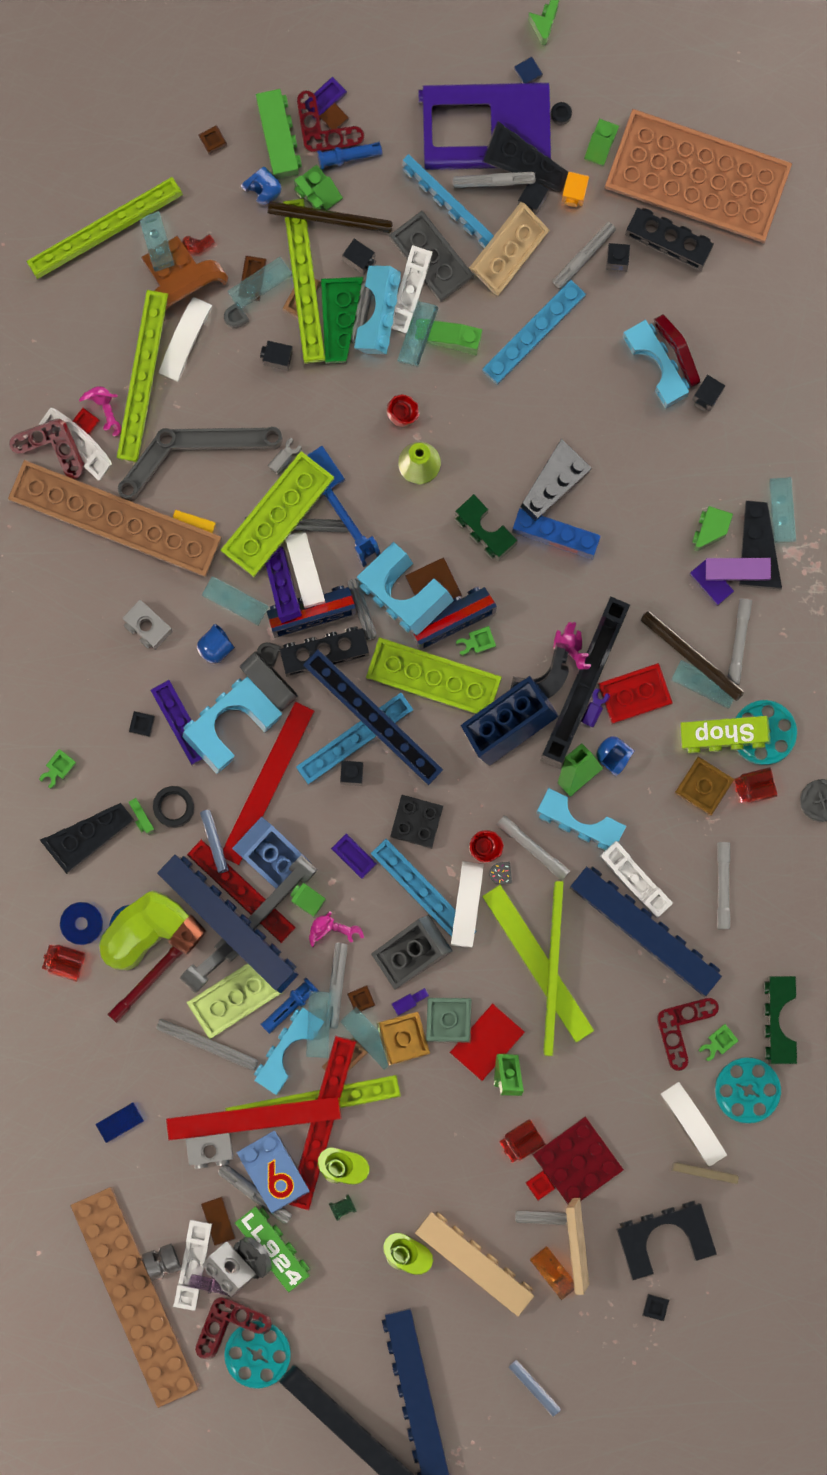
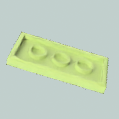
M247 963L186 1003L209 1039H211L282 993L275 991Z

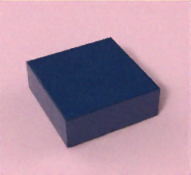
M533 57L514 66V70L522 83H531L543 76Z

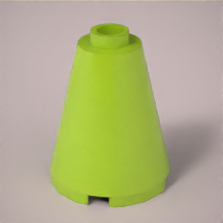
M415 442L402 450L398 466L400 473L407 481L422 485L432 481L437 476L441 460L439 453L433 446L424 442Z

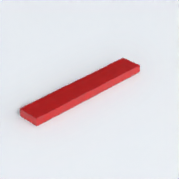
M202 839L187 854L250 915L266 900L228 863L229 870L225 873H218L211 848ZM276 908L260 922L280 943L296 928Z

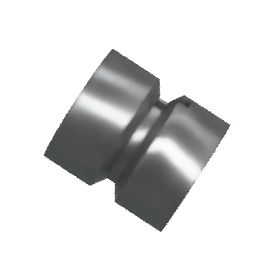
M172 1243L160 1247L159 1252L152 1250L142 1254L152 1281L163 1277L165 1272L171 1274L181 1270L180 1262Z

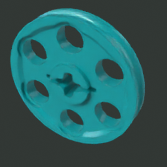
M760 700L752 702L745 706L736 716V718H742V715L745 713H750L753 717L763 716L762 708L765 706H771L774 710L773 716L769 718L770 744H765L764 748L767 752V757L763 760L757 759L755 756L756 749H753L752 745L744 746L743 750H737L744 759L758 765L775 764L783 760L795 745L797 739L795 720L784 706L774 701ZM783 719L788 720L791 724L788 731L780 730L778 726L779 721ZM782 740L786 742L787 750L785 752H778L775 749L777 741Z
M736 1059L727 1064L717 1077L715 1084L717 1103L720 1109L735 1121L741 1123L762 1121L774 1112L780 1101L781 1085L779 1078L767 1063L759 1059ZM735 1065L740 1066L743 1070L739 1078L732 1077L730 1073L731 1068ZM756 1065H761L764 1068V1075L760 1078L752 1074V1069ZM725 1084L731 1086L732 1094L729 1097H723L720 1094L721 1086ZM737 1084L748 1087L750 1084L752 1086L751 1090L754 1091L753 1093L759 1095V1097L753 1094H748L747 1097L744 1096L745 1091L737 1086ZM773 1084L775 1086L776 1092L773 1096L765 1095V1085ZM736 1103L741 1104L744 1108L740 1116H735L731 1111L732 1106ZM756 1103H762L765 1106V1113L758 1116L754 1113L753 1107Z
M252 1321V1323L259 1325V1328H264L265 1326L262 1321ZM272 1324L270 1330L274 1331L277 1335L274 1342H266L264 1334L255 1333L251 1341H246L242 1337V1332L245 1328H237L229 1337L224 1352L225 1364L230 1375L238 1383L249 1388L259 1389L275 1384L287 1371L291 1358L290 1345L284 1333ZM237 1346L242 1350V1356L239 1359H233L230 1356L229 1351L232 1347ZM261 1349V1355L265 1360L260 1358L254 1360V1354L251 1350L258 1351ZM277 1350L283 1351L286 1355V1359L282 1363H277L273 1359V1354ZM248 1367L251 1370L250 1378L242 1379L239 1376V1369ZM267 1368L273 1372V1378L270 1381L262 1380L260 1374L263 1369Z

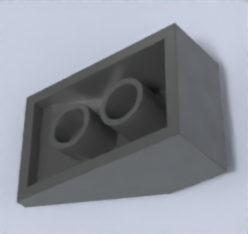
M427 915L416 920L371 953L394 990H396L440 961L453 950L431 917Z

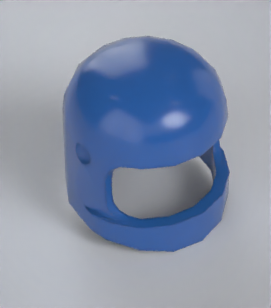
M266 167L259 169L241 185L245 192L254 191L258 195L256 202L261 205H268L269 202H274L282 190L279 180Z
M214 624L197 643V651L205 661L211 664L219 663L235 648L219 625Z
M610 736L600 744L596 756L602 765L609 769L614 776H617L625 768L635 750L620 738Z

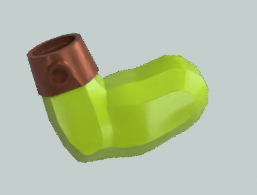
M153 890L147 892L119 913L112 924L101 935L98 947L101 958L108 966L116 970H131L139 965L148 950L155 946L161 938L168 939L169 944L187 955L202 939L207 930L193 915H189L180 904L168 896Z

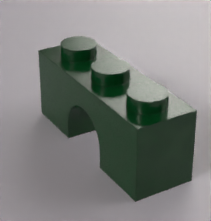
M473 494L455 511V520L462 528L466 526L471 532L469 534L470 537L477 544L481 542L484 545V551L491 559L495 557L499 561L517 545L518 540L504 525L494 532H488L482 528L480 522L488 514V508Z

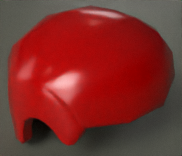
M407 395L394 396L387 404L388 418L394 425L400 427L410 426L420 415L418 413V403Z
M490 830L477 832L469 842L471 855L478 861L486 863L500 857L504 847L501 837Z

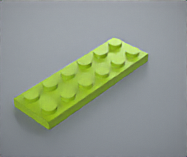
M301 451L220 551L255 578L333 482L335 477Z
M380 637L366 675L368 680L473 714H477L494 701L502 678L501 676Z

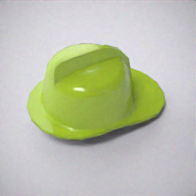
M328 1148L321 1152L318 1157V1167L325 1179L331 1183L355 1185L362 1183L369 1174L367 1160L356 1153L338 1148Z
M402 1233L389 1235L383 1245L384 1254L389 1265L393 1268L404 1270L413 1275H421L428 1272L432 1267V1254L423 1244Z

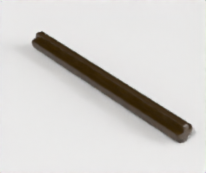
M269 202L267 209L268 214L386 233H390L393 226L391 220L277 202Z
M647 611L642 616L641 621L735 701H738L743 696L744 691L650 611Z

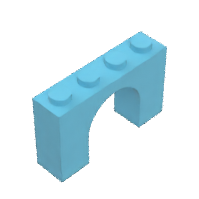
M393 542L357 576L361 583L359 587L367 596L371 593L374 596L372 598L373 601L380 608L385 606L387 608L386 613L393 620L398 618L401 621L399 623L400 626L407 633L411 630L417 636L454 600L449 592L435 579L430 581L417 595L410 599L397 600L392 598L391 590L393 584L413 565L407 553Z
M248 676L243 681L241 678L238 679L231 686L232 690L228 694L223 692L215 700L217 703L213 707L207 706L199 714L201 717L197 721L191 720L183 728L185 731L182 737L216 774L228 766L235 757L215 732V721L222 713L231 710L244 712L264 733L277 723L282 716V713Z

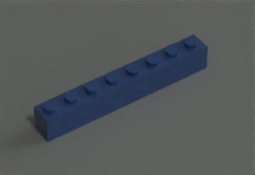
M319 650L303 664L315 678L427 785L443 771L425 751Z
M174 854L157 874L275 991L282 993L299 975L294 970L297 966L288 958L284 960L279 955L281 950L273 943L269 945L265 941L267 937L258 928L254 930L250 926L252 922L244 914L240 916L235 911L237 907L230 900L224 901L220 897L222 892L214 885L210 887L205 882L207 877L199 870L195 872L191 868L193 864L185 856L181 858Z
M586 866L569 888L699 994L706 997L722 977L719 974L721 970L711 962L709 965L702 960L704 956L697 950H689L685 946L686 941L678 935L673 937L668 933L670 929L664 923L659 921L657 924L652 920L651 917L653 915L645 908L640 910L634 905L636 901L628 894L624 896L617 891L619 887L612 881H604L601 878L602 873L593 866L588 868Z
M411 1308L385 1314V1319L382 1320L384 1333L389 1332L391 1340L387 1341L389 1354H394L395 1363H392L394 1376H399L401 1383L397 1385L399 1398L404 1397L406 1405L402 1407L404 1419H409L411 1428L407 1429L409 1441H414L416 1450H412L414 1463H419L421 1472H417V1475H449Z

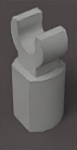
M292 438L287 440L286 448L284 450L281 449L267 465L277 475L292 460V455L299 454L302 449L300 445L296 449L290 448V445L293 443Z

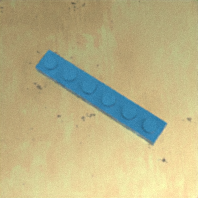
M408 154L403 159V171L411 178L414 176L419 181L418 185L425 192L429 191L434 195V201L441 207L444 205L449 210L448 214L455 221L459 219L464 224L463 228L470 235L474 234L479 239V244L485 248L494 235Z
M570 280L482 368V371L498 385L586 296V293Z
M399 693L380 707L394 723L413 711V708L402 693ZM360 721L300 763L296 768L306 783L310 784L371 741L376 735Z
M385 839L371 852V855L452 937L456 910Z

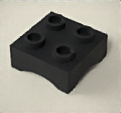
M401 795L390 838L432 849L443 806Z

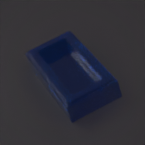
M134 1102L95 1125L104 1141L108 1143L144 1122V1119Z

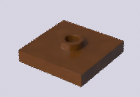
M444 557L405 575L414 596L430 581L435 579L449 592L452 598L462 597Z

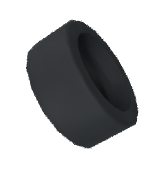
M165 787L157 793L153 800L154 815L160 823L167 827L177 828L183 826L190 821L194 814L193 798L181 787ZM171 794L183 797L186 802L184 815L175 820L165 817L161 810L163 799Z

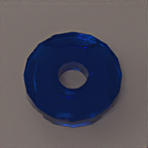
M77 902L64 910L60 918V929L63 936L73 944H90L99 938L103 930V918L95 906L85 902ZM79 918H85L88 922L87 927L83 930H79L76 927V921Z

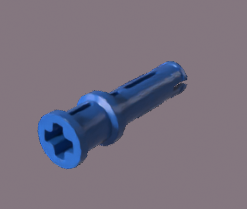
M380 142L347 149L335 147L331 151H317L321 170L327 166H342L344 162L382 155Z
M307 977L304 978V982L295 991L292 990L290 992V997L261 1023V1026L270 1034L298 1006H304L306 1004L305 1001L314 993H318L319 990Z

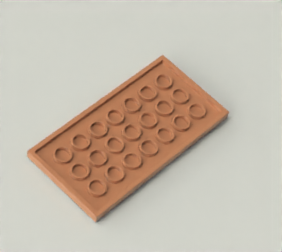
M632 109L605 189L765 243L792 163Z

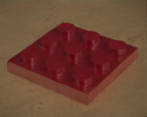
M586 1116L532 1154L567 1204L570 1203L572 1198H580V1201H582L624 1170Z

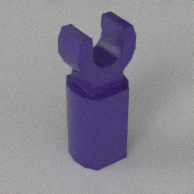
M598 688L594 690L592 695L593 702L589 703L581 720L582 723L590 727L595 726L603 710V703H606L610 698V694L606 693L603 699H599L598 693L600 689Z
M424 988L413 995L408 994L392 1003V1006L399 1016L417 1006V1002L427 998L429 995Z

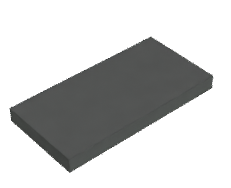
M423 210L389 235L391 241L406 260H408L412 245L433 252L424 282L440 302L474 278L473 273Z

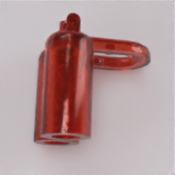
M770 767L744 773L740 777L735 778L737 787L735 791L739 795L740 803H752L777 797V790Z
M49 945L47 953L43 957L45 960L42 969L47 970L49 974L77 982L86 953L62 945Z
M530 1119L506 1133L504 1138L499 1141L511 1162L523 1160L546 1145Z

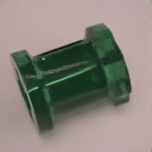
M349 1194L336 1203H329L337 1221L340 1220V1217L350 1212H357Z

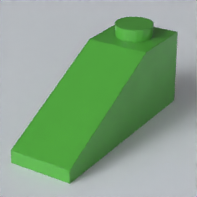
M420 319L415 340L477 355L482 337V329L457 323Z

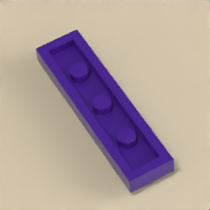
M281 547L277 549L265 565L278 617L281 623L300 617L302 614L286 552Z
M170 680L151 689V693L191 765L203 760L182 737L185 731L183 728L191 721V718Z

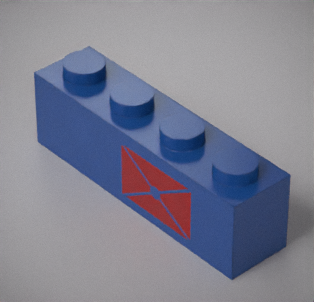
M520 508L512 529L514 534L592 560L601 535L544 516L534 521Z

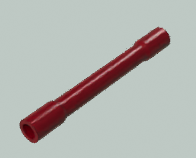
M172 946L154 968L108 1013V1016L117 1023L169 966L181 957L183 952Z

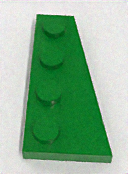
M363 277L321 279L325 364L347 363Z

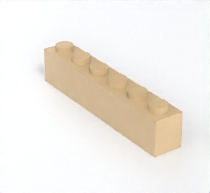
M431 1212L416 1230L415 1234L515 1315L519 1316L534 1297V1294L531 1293L533 1288L524 1281L521 1284L514 1279L516 1274L507 1267L504 1270L497 1265L499 1261L490 1253L487 1256L479 1251L482 1248L472 1239L470 1242L462 1237L465 1233L455 1225L453 1228L449 1227L445 1223L447 1219L439 1212L435 1215Z

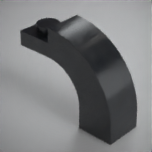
M556 642L548 671L541 677L533 679L548 699L560 690L569 673L568 666L562 665V663L566 664L568 651H565V644ZM513 676L510 689L523 681L524 678Z

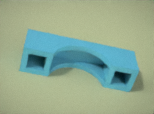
M368 266L365 287L373 292L376 306L370 320L358 327L354 346L355 349L365 354H387L390 344L389 338L393 325V315L397 303L398 287L401 281V272L391 266Z
M644 320L625 331L623 339L633 355L643 354L650 356L659 364L662 377L656 386L655 392L666 409L686 398L689 394L688 389H690L687 380L684 377L681 379L678 374L679 368L673 359L670 361L667 356L668 350L665 344L659 342L655 336L657 335L655 327Z
M548 788L536 812L540 814L539 818L547 823L554 821L559 824L558 828L568 833L572 830L579 834L578 838L588 843L592 840L598 843L597 847L604 851L615 841L619 842L626 828L625 825L609 817L591 825L578 822L569 812L568 797Z
M303 1007L300 1011L296 1009L290 1018L292 1024L289 1029L284 1027L278 1036V1039L281 1041L277 1047L272 1046L266 1055L269 1058L266 1064H260L254 1073L256 1076L254 1081L275 1095H278L289 1078L283 1066V1057L286 1049L298 1040H314L325 1023Z

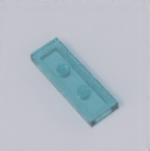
M159 211L142 218L140 224L154 271L156 272L175 265Z
M278 257L227 292L240 310L291 277L292 273L282 258Z
M417 302L397 360L398 362L415 367L419 366L439 307L433 304Z
M791 477L769 479L774 543L795 542L796 533Z
M213 576L202 593L203 597L258 626L269 608L262 602Z
M682 660L680 661L671 679L672 681L728 709L730 708L734 700L699 669Z
M309 991L306 1057L328 1058L331 992Z
M355 1007L340 1022L385 1070L389 1065L379 1031Z

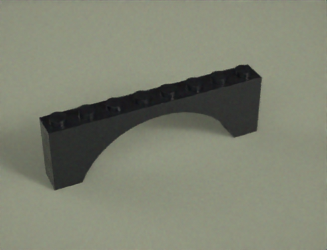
M610 596L587 650L589 656L586 657L585 664H590L591 667L589 669H579L540 761L559 769L561 768L630 604Z

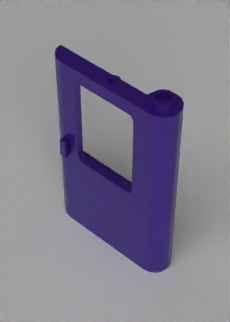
M549 83L423 85V90H419V103L423 102L425 170L497 168L482 162L488 146L435 147L433 145L432 107L435 105L488 104L491 107V136L496 122L499 121L510 131L520 136L525 142L531 144L539 152L551 159Z

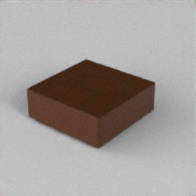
M333 103L319 116L320 120L330 130L340 128L349 120V117L336 103Z
M217 125L198 135L208 155L227 145Z
M367 985L347 994L355 1014L376 1006Z

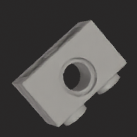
M141 600L123 617L124 622H126L123 626L130 633L134 634L136 632L140 635L139 641L148 649L153 647L156 650L173 632ZM149 621L152 623L149 631L141 630L140 627L143 622Z
M230 1133L186 1139L189 1166L194 1165L195 1169L208 1167L207 1163L216 1162V1166L227 1165L229 1160L234 1159ZM208 1145H212L216 1149V1154L212 1158L207 1157L204 1153V1149Z
M225 1242L213 1252L202 1264L206 1272L220 1284L221 1289L228 1293L231 1298L256 1275L228 1242Z

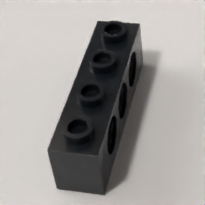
M637 207L627 227L625 236L702 271L714 245L710 238L704 235L697 236L685 226L678 227L672 224L673 222L666 217L659 218L653 215L654 213L651 210ZM654 225L657 230L655 232H648L646 226ZM673 234L676 240L668 241L665 235ZM692 243L695 246V249L691 251L685 249L684 244Z
M358 626L346 629V633L337 634V632L327 633L325 638L318 640L316 637L307 638L304 640V643L298 645L295 642L284 644L283 648L279 650L286 677L308 672L303 666L307 660L300 661L297 658L300 651H307L310 658L323 645L330 648L329 654L325 655V657L334 665L369 656L363 628L358 629ZM347 640L351 643V647L348 650H341L339 643Z

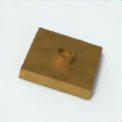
M698 756L675 791V794L712 816L735 779Z
M418 1012L376 1023L388 1065L430 1054Z

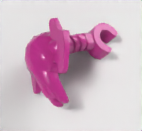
M97 386L85 392L80 397L79 402L89 400L103 406L105 417H107L103 430H109L113 426L114 432L112 436H118L121 433V425L115 421L111 405H109L111 399L118 396L110 394L105 387Z
M568 622L563 634L559 630L556 631L553 648L555 649L556 642L565 644V651H568V656L570 655L576 661L577 668L589 669L591 665L585 664V659L589 654L578 652L582 649L581 631L577 630L576 635H574L576 622Z
M331 911L325 916L317 917L313 921L309 935L312 947H314L315 941L320 940L331 930L347 935L349 942H353V933H359L361 939L364 938L360 927H348L333 922L334 919L330 917Z

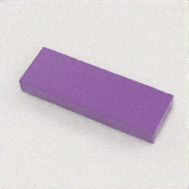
M706 558V581L771 580V558Z

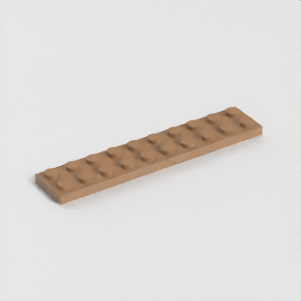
M26 460L23 461L8 497V500L203 577L207 576L222 539L221 536Z
M109 1187L70 1205L157 1407L159 1408L197 1391L198 1386L112 1188Z

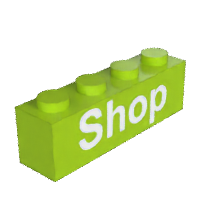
M767 716L680 723L682 749L688 750L689 754L701 753V749H709V752L722 751V747H731V750H743L744 746L752 745L753 749L765 748V744H770L769 718Z

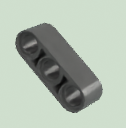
M257 651L252 653L240 665L241 670L279 710L283 711L298 697L292 687Z

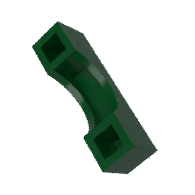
M769 976L767 981H764V994H768V1003H764V1016H768V1025L764 1026V1036L768 1038V1047H765V1060H768L769 1064H797V1042L789 1039L782 1032L779 1024V1015L786 1003L796 998V976Z

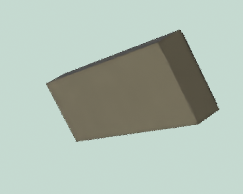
M676 1162L672 1164L671 1171L738 1184V1175Z

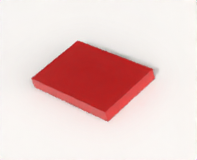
M659 663L598 683L602 699L606 693L610 694L609 700L604 704L611 725L673 704Z
M492 1003L471 1027L470 1043L458 1042L449 1053L483 1081L495 1067L497 1054H506L525 1031Z

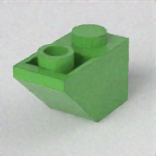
M708 506L707 511L702 510L698 522L702 526L700 532H695L692 543L696 544L694 550L699 551L725 538L733 514Z
M581 743L565 757L558 784L569 796H572L603 768L595 756Z
M305 883L301 887L297 885L290 895L293 898L291 902L312 917L317 915L326 901V898Z

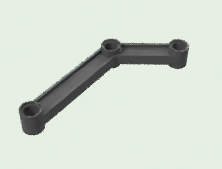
M273 426L268 428H163L157 432L156 437L125 478L119 483V495L123 499L134 501L171 450H274L282 445L281 431ZM270 434H276L279 438L276 442L272 443L267 440V437ZM165 435L172 437L171 442L168 444L161 443V438ZM126 486H132L134 491L130 495L123 494V489Z
M301 855L289 867L292 873L248 918L252 922L250 926L254 930L300 881L306 883L317 872V869L304 856ZM223 938L214 947L216 951L198 967L192 964L181 975L180 979L194 993H197L208 982L207 976L223 961L227 959L229 962H232L239 955Z

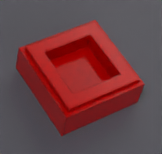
M82 408L72 420L88 435L100 423V420L85 408Z
M543 1170L525 1182L537 1201L555 1189V1186Z

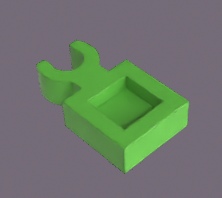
M301 175L294 180L296 194L301 199L304 197L313 208L322 209L323 203L315 195L313 189Z
M489 626L470 632L469 640L460 638L456 641V645L461 643L466 645V649L460 651L461 656L468 654L470 649L473 648L475 653L478 654L496 647Z
M59 749L46 764L50 771L43 773L39 780L43 782L45 778H51V783L48 787L52 789L56 785V778L59 776L64 780L76 765V762Z
M134 798L129 801L131 808L138 818L135 823L141 833L145 831L149 835L156 831L138 800Z
M724 1024L708 1037L711 1044L701 1046L698 1051L710 1050V1056L706 1058V1061H710L714 1058L717 1050L722 1055L739 1040Z

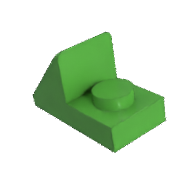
M550 0L549 4L545 3L542 16L530 12L528 14V20L542 45L546 46L558 10L559 0Z
M599 118L584 159L604 166L619 126Z
M317 164L302 175L304 180L313 189L315 195L322 201L325 210H329L343 199L329 176L327 177Z
M497 1054L494 1086L500 1088V1095L522 1096L524 1090L518 1055Z

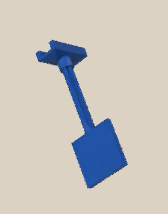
M321 446L307 456L335 477L322 495H325L354 538L356 545L354 548L357 557L364 567L367 565L365 561L367 557L373 553L377 557L381 554L378 544L373 536L368 539L362 536L333 493L332 488L345 481V478L324 447Z

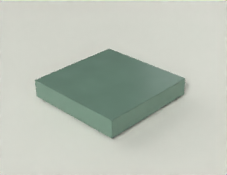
M428 998L426 1041L470 1043L472 999Z

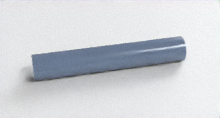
M204 810L200 812L217 871L218 873H225L229 869L210 810Z
M517 1360L509 1366V1369L553 1417L561 1410Z

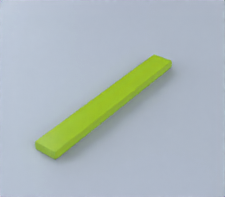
M173 177L26 262L36 279H39L182 196L183 193Z
M304 198L283 201L284 204L305 207ZM285 217L304 364L324 362L325 355L307 220Z
M152 290L146 291L117 452L118 459L137 462L139 459L168 293Z
M564 881L554 882L544 1056H553Z
M499 885L482 897L547 997L549 959L502 886ZM558 975L556 1013L574 1041L578 1042L592 1033L594 1029Z
M397 1075L344 1085L340 1099V1108L400 1097ZM320 1090L228 1107L225 1110L231 1111L317 1100Z

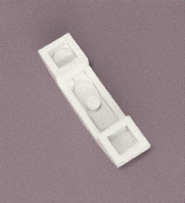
M412 245L398 291L391 329L403 333L408 332L427 275L432 251Z
M192 297L174 332L159 374L177 382L179 381L200 329L205 324L211 311V304Z
M50 408L39 425L53 419L65 421L81 458L86 463L84 467L97 480H101L112 465L108 456L76 423L56 409ZM55 426L48 432L49 434L55 431H58L59 433L61 428Z
M301 531L290 534L285 540L304 608L323 604L325 599L306 532Z
M617 841L600 855L618 878L656 918L673 904L662 890L630 858L631 856Z
M462 861L451 945L473 947L484 864Z
M679 1082L661 1093V1096L685 1129L708 1167L727 1156L713 1131Z
M190 1220L174 1307L192 1311L196 1310L204 1272L202 1264L206 1261L212 1227L210 1223Z

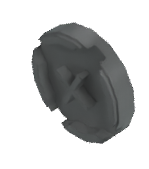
M826 779L810 782L801 792V809L813 821L827 822Z
M244 1237L235 1244L234 1250L256 1273L253 1277L254 1279L263 1278L270 1272L272 1268L270 1256L257 1240Z

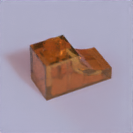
M547 1246L530 1259L561 1300L574 1291L572 1277Z

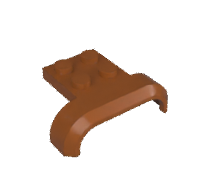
M178 236L141 257L159 285L154 291L168 293L166 310L174 303L212 281H220L223 285H226L228 281L227 274L217 261L206 260L196 264Z

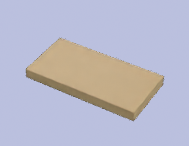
M520 202L469 268L495 295L499 296L550 230L525 203Z
M572 1198L566 1207L574 1290L576 1295H584L590 1283L580 1198Z

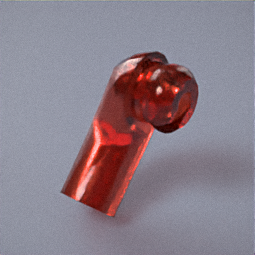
M208 234L201 240L186 236L183 238L182 243L188 251L201 253L213 245L215 241Z

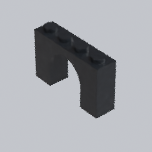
M695 1200L683 1203V1208L675 1210L674 1207L661 1210L662 1215L654 1217L653 1213L641 1216V1221L633 1223L632 1220L619 1223L620 1228H617L616 1231L632 1280L654 1274L646 1244L650 1233L660 1225L673 1224L684 1231L695 1261L717 1255L701 1203L696 1204Z

